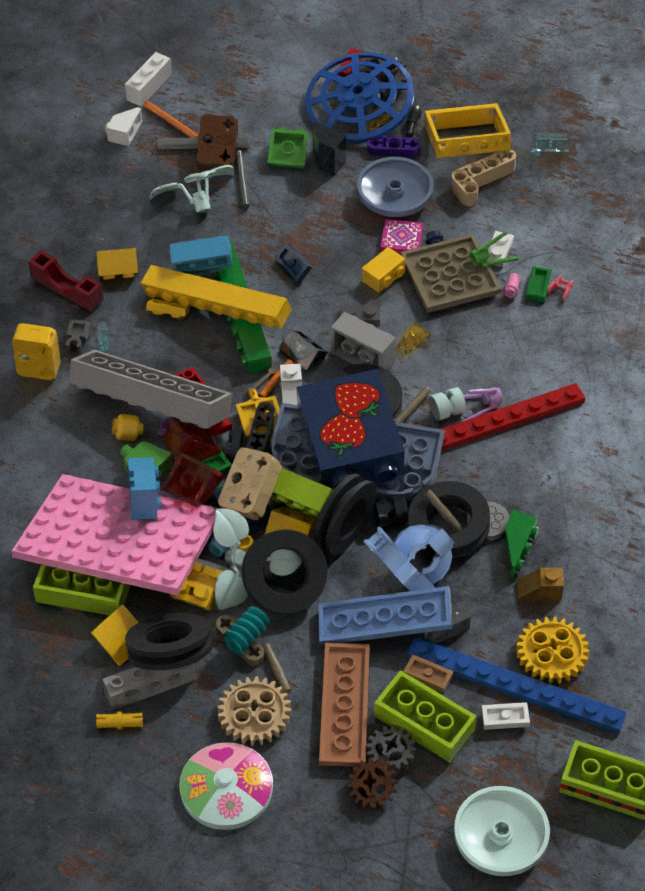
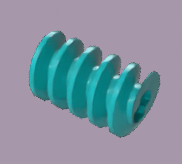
M249 607L246 613H243L241 618L237 619L235 624L223 634L226 646L236 655L242 656L244 653L242 649L247 650L249 644H253L255 638L261 636L260 632L267 630L265 624H270L269 618L259 608Z

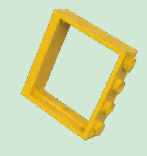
M497 103L425 111V129L437 158L511 150V132ZM494 124L497 133L439 139L436 130Z

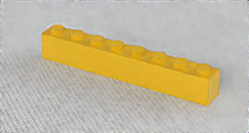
M155 265L149 267L141 281L145 294L149 297L162 298L167 302L173 301L183 306H193L199 310L213 311L218 315L224 314L234 319L240 318L254 324H264L269 328L282 329L292 311L287 298Z

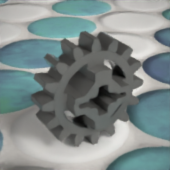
M392 725L391 730H387L383 726L381 733L375 730L374 737L369 736L368 744H366L367 759L373 758L375 762L378 758L382 759L384 764L388 763L392 766L390 770H395L397 774H400L401 767L407 770L408 763H414V756H416L415 740H411L410 732L404 735V728L402 727L399 731H396L395 725Z

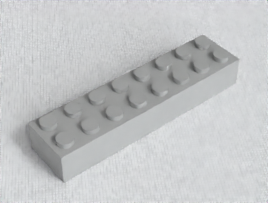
M92 350L71 359L69 383L77 385L78 388L90 389L96 394L111 396L114 400H124L130 405H139L145 407L148 411H157L163 413L166 417H176L182 422H191L204 429L210 428L230 417L232 393L97 350Z

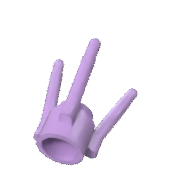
M500 388L468 390L469 394L463 395L464 399L482 397L484 404H488L489 407L465 420L498 409V404L503 401Z

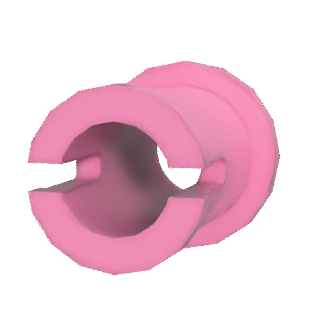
M516 273L509 275L508 282L503 287L506 297L513 298L517 296L519 292L518 286L521 281L520 275Z

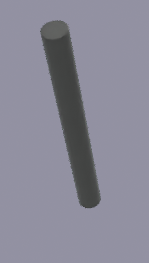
M237 150L236 165L241 204L243 209H248L249 199L243 154L241 150Z

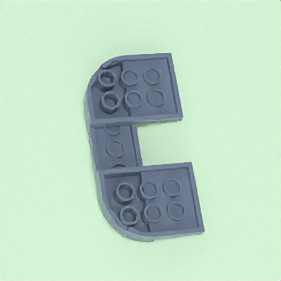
M281 403L272 436V456L280 461L283 469L319 483L298 413V407L293 404ZM395 422L405 451L404 474L399 475L395 481L388 484L371 482L376 485V500L382 498L390 500L392 496L404 495L406 502L413 500L421 490L434 483L445 430Z

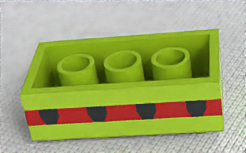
M575 740L561 779L559 792L645 820V762Z

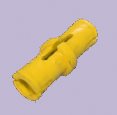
M117 711V714L96 715L97 729L117 728L122 730L123 727H143V712L122 713V711Z

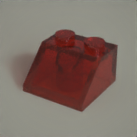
M175 417L162 436L166 447L173 454V458L182 464L186 462L193 465L219 455L222 451L207 429L182 422Z
M180 452L161 490L198 508L213 495V491L217 490L224 474Z

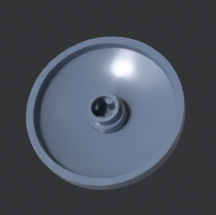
M387 157L370 163L362 170L358 177L357 192L361 202L371 211L388 217H404L419 212L430 202L433 195V179L429 171L414 160L403 157Z

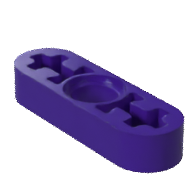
M377 137L368 139L367 151L372 155L414 157L421 152V142L416 138ZM390 145H397V146H399V147L393 149V148H390L389 146H390Z

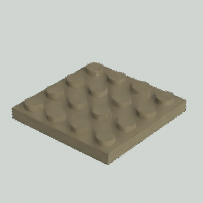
M474 234L400 253L406 259L405 268L427 313L501 294V287L490 265L482 268L481 265L475 266L470 260L469 252L480 247Z

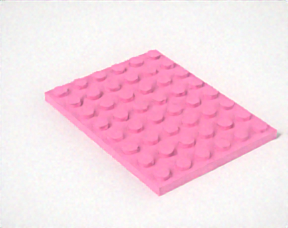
M62 474L13 548L12 558L178 595L213 532L215 510L219 508L157 495V497H161V510H157V519L131 520L129 488Z

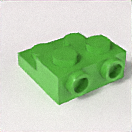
M283 127L272 128L267 165L305 169L309 131L303 129L287 130Z

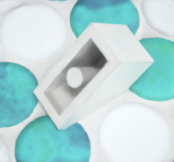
M137 107L113 115L111 121L105 127L108 141L129 146L142 123L141 108Z

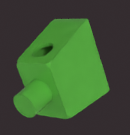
M145 441L140 442L135 448L126 444L120 451V455L125 457L124 468L127 474L128 458L153 457L154 466H158L159 478L156 481L173 466L172 453Z

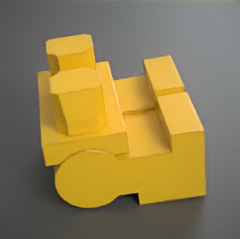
M196 562L178 595L170 594L172 599L211 611L216 602V579L223 571L207 565L204 568L203 564Z

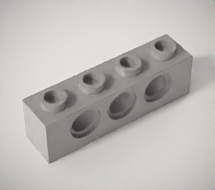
M193 663L171 670H146L136 666L103 678L104 692L113 711L196 680V666Z

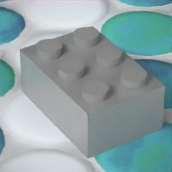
M344 312L331 326V353L353 365L372 364L389 371L395 364L396 337L358 319L354 315Z

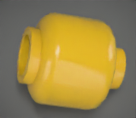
M119 414L117 418L113 419L112 434L120 441H136L138 436L143 434V423H140L137 415Z

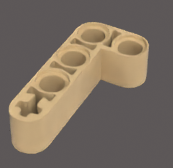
M513 150L500 151L453 171L451 191L463 205L470 207L476 205L479 187L515 171L516 153Z

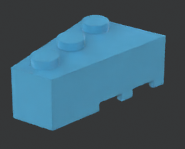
M228 235L170 244L171 264L175 271L200 277L201 274L206 272L212 274L233 266L232 249Z
M153 457L128 458L131 520L157 519V510H161V497H157V494H160V482L156 481L159 478L158 466H154Z

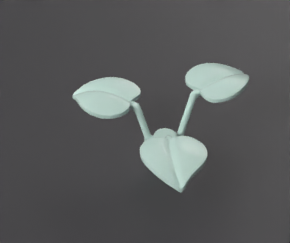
M224 165L209 171L186 176L184 178L186 183L193 181L197 183L198 192L193 193V198L183 184L170 183L156 187L150 194V200L160 193L181 188L190 200V204H194L196 213L209 211L211 209L209 204V178L217 175L234 176V169L231 165ZM205 179V193L200 185V180Z
M230 509L215 510L213 527L216 541L224 547H231L225 554V561L234 570V572L224 570L216 579L215 601L217 608L220 610L239 605L248 595L244 588L242 577H238L240 572L237 567H242L246 552L237 548L241 544L240 539L247 537L249 527L246 519L241 514ZM285 549L276 550L266 560L270 561V571L279 576L293 573L302 563L299 555Z

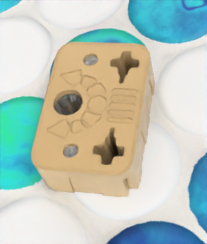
M245 447L239 449L219 496V505L224 509L236 511L249 519L258 520L259 517H263L277 478L282 470L280 461L269 453Z

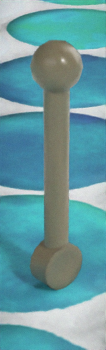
M273 367L269 368L268 373L252 388L257 389L264 381L276 373V369ZM248 388V389L246 390V393L248 394V390H249V389H251V390H252V393H253V389H252V388Z

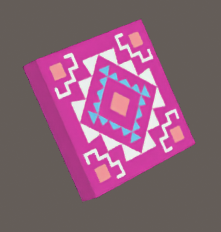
M385 219L380 252L387 247L399 254L403 251L419 248L423 223Z

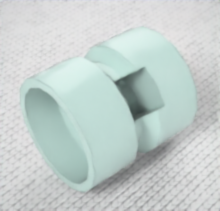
M458 387L446 390L445 394L439 392L429 397L430 408L437 421L449 418L450 414L455 416L466 412V402L463 393Z

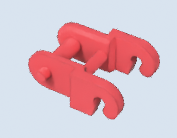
M560 275L559 278L557 277V281H553L550 284L547 293L550 294L557 287L563 289L565 292L562 300L565 301L570 294L571 287H574V281L568 282L562 279L563 276ZM560 283H563V284H565V285H567V286H566V288H565V287H563V286H561V285H559V284H560Z

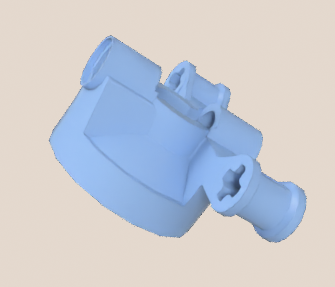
M422 524L406 528L398 534L394 541L379 526L377 528L378 531L370 539L363 541L410 591L435 588L433 584L441 580L450 568L452 560L451 549L455 543L443 529L438 530ZM429 544L434 549L435 555L428 566L420 567L418 570L409 561L415 558L417 551L425 549V546Z

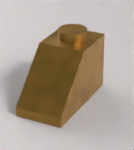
M539 568L518 579V601L562 600L564 588L562 568Z

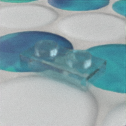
M533 132L532 151L569 152L570 133Z

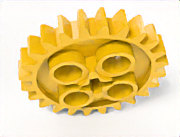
M545 617L543 623L536 619L535 625L528 623V629L523 628L522 635L518 636L516 650H518L517 658H520V666L526 665L525 672L532 670V678L540 675V681H543L545 677L548 678L549 684L552 683L553 679H557V682L560 684L563 677L570 681L571 675L577 677L578 671L583 672L584 665H587L590 650L588 649L589 642L585 641L586 635H580V627L573 629V622L566 625L564 618L561 622H557V618L554 617L553 621L549 622V619Z

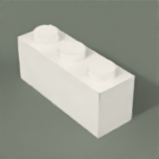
M155 52L125 83L126 100L142 107L145 101L172 75L171 58Z

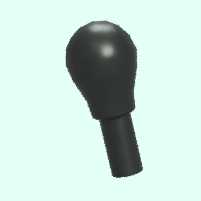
M413 105L407 116V137L413 136L415 126L422 117V109L418 105Z

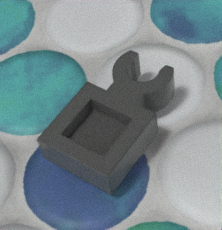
M70 320L66 333L67 351H70L73 345L77 346V352L82 350L81 341L87 342L91 328L89 321Z

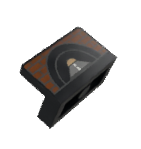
M295 329L288 331L279 347L281 352L297 364H300L305 370L311 368L316 358L325 359L328 354L327 350L301 330Z

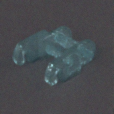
M106 322L98 324L99 350L103 353L109 350L110 345Z

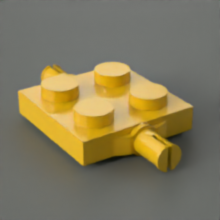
M252 388L253 393L251 389L248 390L250 400L236 404V411L241 426H243L246 441L250 435L257 406L263 402H270L275 407L276 418L271 433L273 435L280 411L276 396L258 397L256 389ZM266 410V412L263 413L264 420H266V414L267 412H269V410ZM264 426L258 427L256 429L257 433H264L267 431V428ZM272 436L270 437V441H269L270 446H271V442H272Z

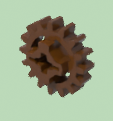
M369 758L368 764L361 760L360 768L353 767L356 772L355 775L349 774L348 776L353 780L352 783L347 784L349 788L353 789L349 795L353 798L356 797L354 802L358 805L362 803V807L368 809L371 805L372 809L377 810L378 804L386 807L385 800L392 802L391 793L398 792L393 788L394 785L399 784L398 780L393 779L397 774L396 771L390 770L392 766L388 763L384 764V761L379 758L376 762L373 758ZM378 769L382 770L386 777L380 776ZM360 790L366 791L368 798H365Z

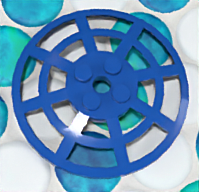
M370 52L345 55L325 65L311 80L305 96L307 115L311 123L315 121L322 124L315 117L311 106L321 102L324 110L330 116L324 126L332 128L337 120L349 124H358V134L343 133L347 135L346 143L367 142L368 139L387 135L406 119L413 106L414 86L408 71L402 64L391 57ZM359 58H376L385 62L380 65L373 62H359ZM352 61V63L341 66L332 73L328 72L329 69L340 63ZM391 65L398 67L403 72L407 83H396L393 75L387 68ZM359 66H369L375 69L368 74L360 72ZM352 68V74L344 78L337 75L343 70ZM383 72L388 77L390 83H379L375 77ZM320 77L326 78L322 85L320 96L310 99L315 83ZM331 80L338 83L336 91L326 93ZM397 89L408 90L406 102L398 113L390 107L395 100ZM362 90V93L354 94L355 91ZM381 90H391L386 102L379 99ZM337 98L340 105L333 111L326 100ZM374 105L380 108L374 113L364 115V111ZM346 109L357 112V117H346L341 114ZM385 112L393 118L389 123L369 132L366 130L365 122L374 120Z

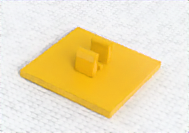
M123 604L91 632L119 667L129 659L125 636L130 628L139 623Z

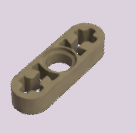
M222 615L216 620V631L223 640V634L229 629L227 627L222 628V625L228 626L230 624L231 627L236 622L230 615ZM255 640L253 644H249L250 650L242 649L244 653L240 656L251 666H258L264 661V648ZM250 651H251L253 654H257V653H258V656H257V657H256L255 655L250 656Z

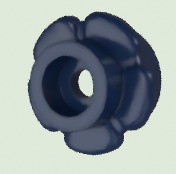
M438 230L431 231L426 234L425 242L428 245L442 242L444 236Z

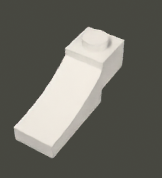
M280 365L282 403L297 405L296 387L302 386L301 365Z

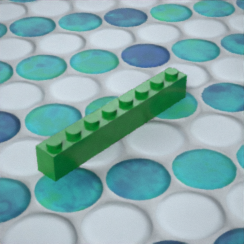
M230 241L233 266L212 273L213 278L219 282L248 288L233 242ZM226 315L228 323H232L231 333L233 337L237 338L235 340L238 352L242 353L240 355L243 367L246 366L248 374L272 368L271 353L261 324L250 323L240 318L234 319Z

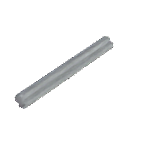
M238 137L237 148H249V137ZM159 138L157 142L158 149H198V138Z

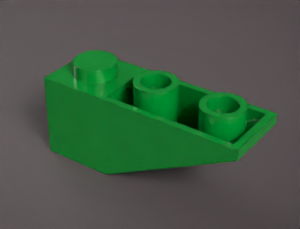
M516 510L512 511L508 519L504 536L510 578L514 579L517 571L521 572L524 565L523 557L524 555H529L532 543H530L531 539H536L539 527L536 526L537 517Z

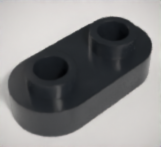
M234 426V429L229 431L231 446H227L226 457L230 459V463H233L238 450L242 448L243 426Z

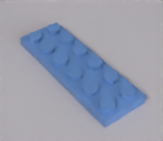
M449 586L319 603V642L321 646H324L325 643H348L453 629Z

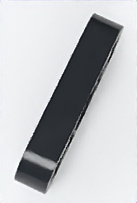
M263 402L257 406L247 448H256L257 440H259L260 447L257 450L267 452L276 418L275 407L272 403ZM266 410H269V412H267L266 414V420H264L263 413H265ZM264 426L267 428V431L264 433L256 432L258 427Z

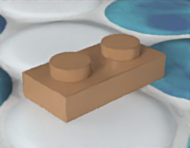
M412 655L403 672L424 685L444 693L453 677L454 671Z

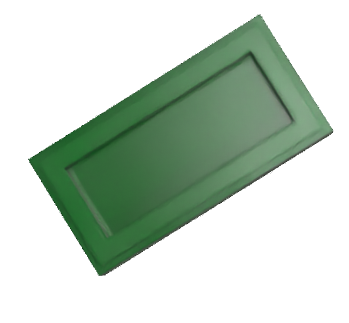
M532 267L525 299L545 303L552 269Z

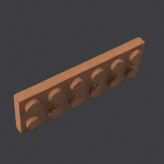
M325 643L319 766L361 767L360 761L366 762L370 644Z

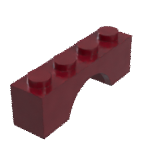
M40 250L28 261L31 278L88 311L94 310L104 300L102 284L88 276H85L82 280L71 277L61 268L57 259Z

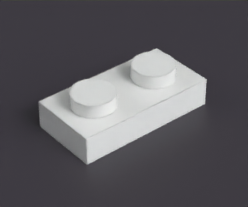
M495 231L492 239L502 234V232ZM507 234L488 248L490 257L487 261L507 258L514 235ZM499 263V264H493V265L503 268V266H504L505 263Z
M527 702L482 705L481 707L484 730L529 727L530 725Z

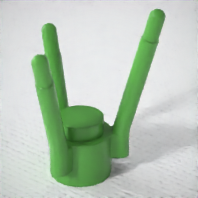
M507 231L485 245L469 252L471 262L475 266L481 265L482 268L488 265L516 261L519 257L487 261L490 257L487 248L508 234Z

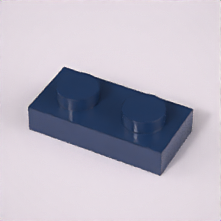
M286 242L275 256L277 261L297 282H302L312 269L311 265L290 243Z

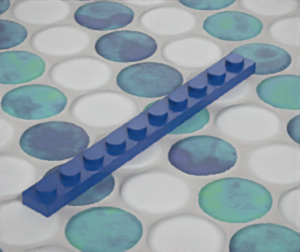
M417 637L414 638L407 653L408 660H410L412 655H416L454 671L453 676L616 734H620L627 715V711Z

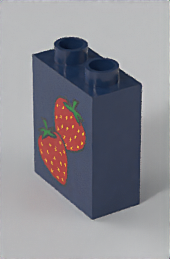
M378 369L296 387L298 413L319 484L334 490L342 480L351 474H358L364 480L375 481L377 484H388L395 481L399 475L404 474L405 451Z

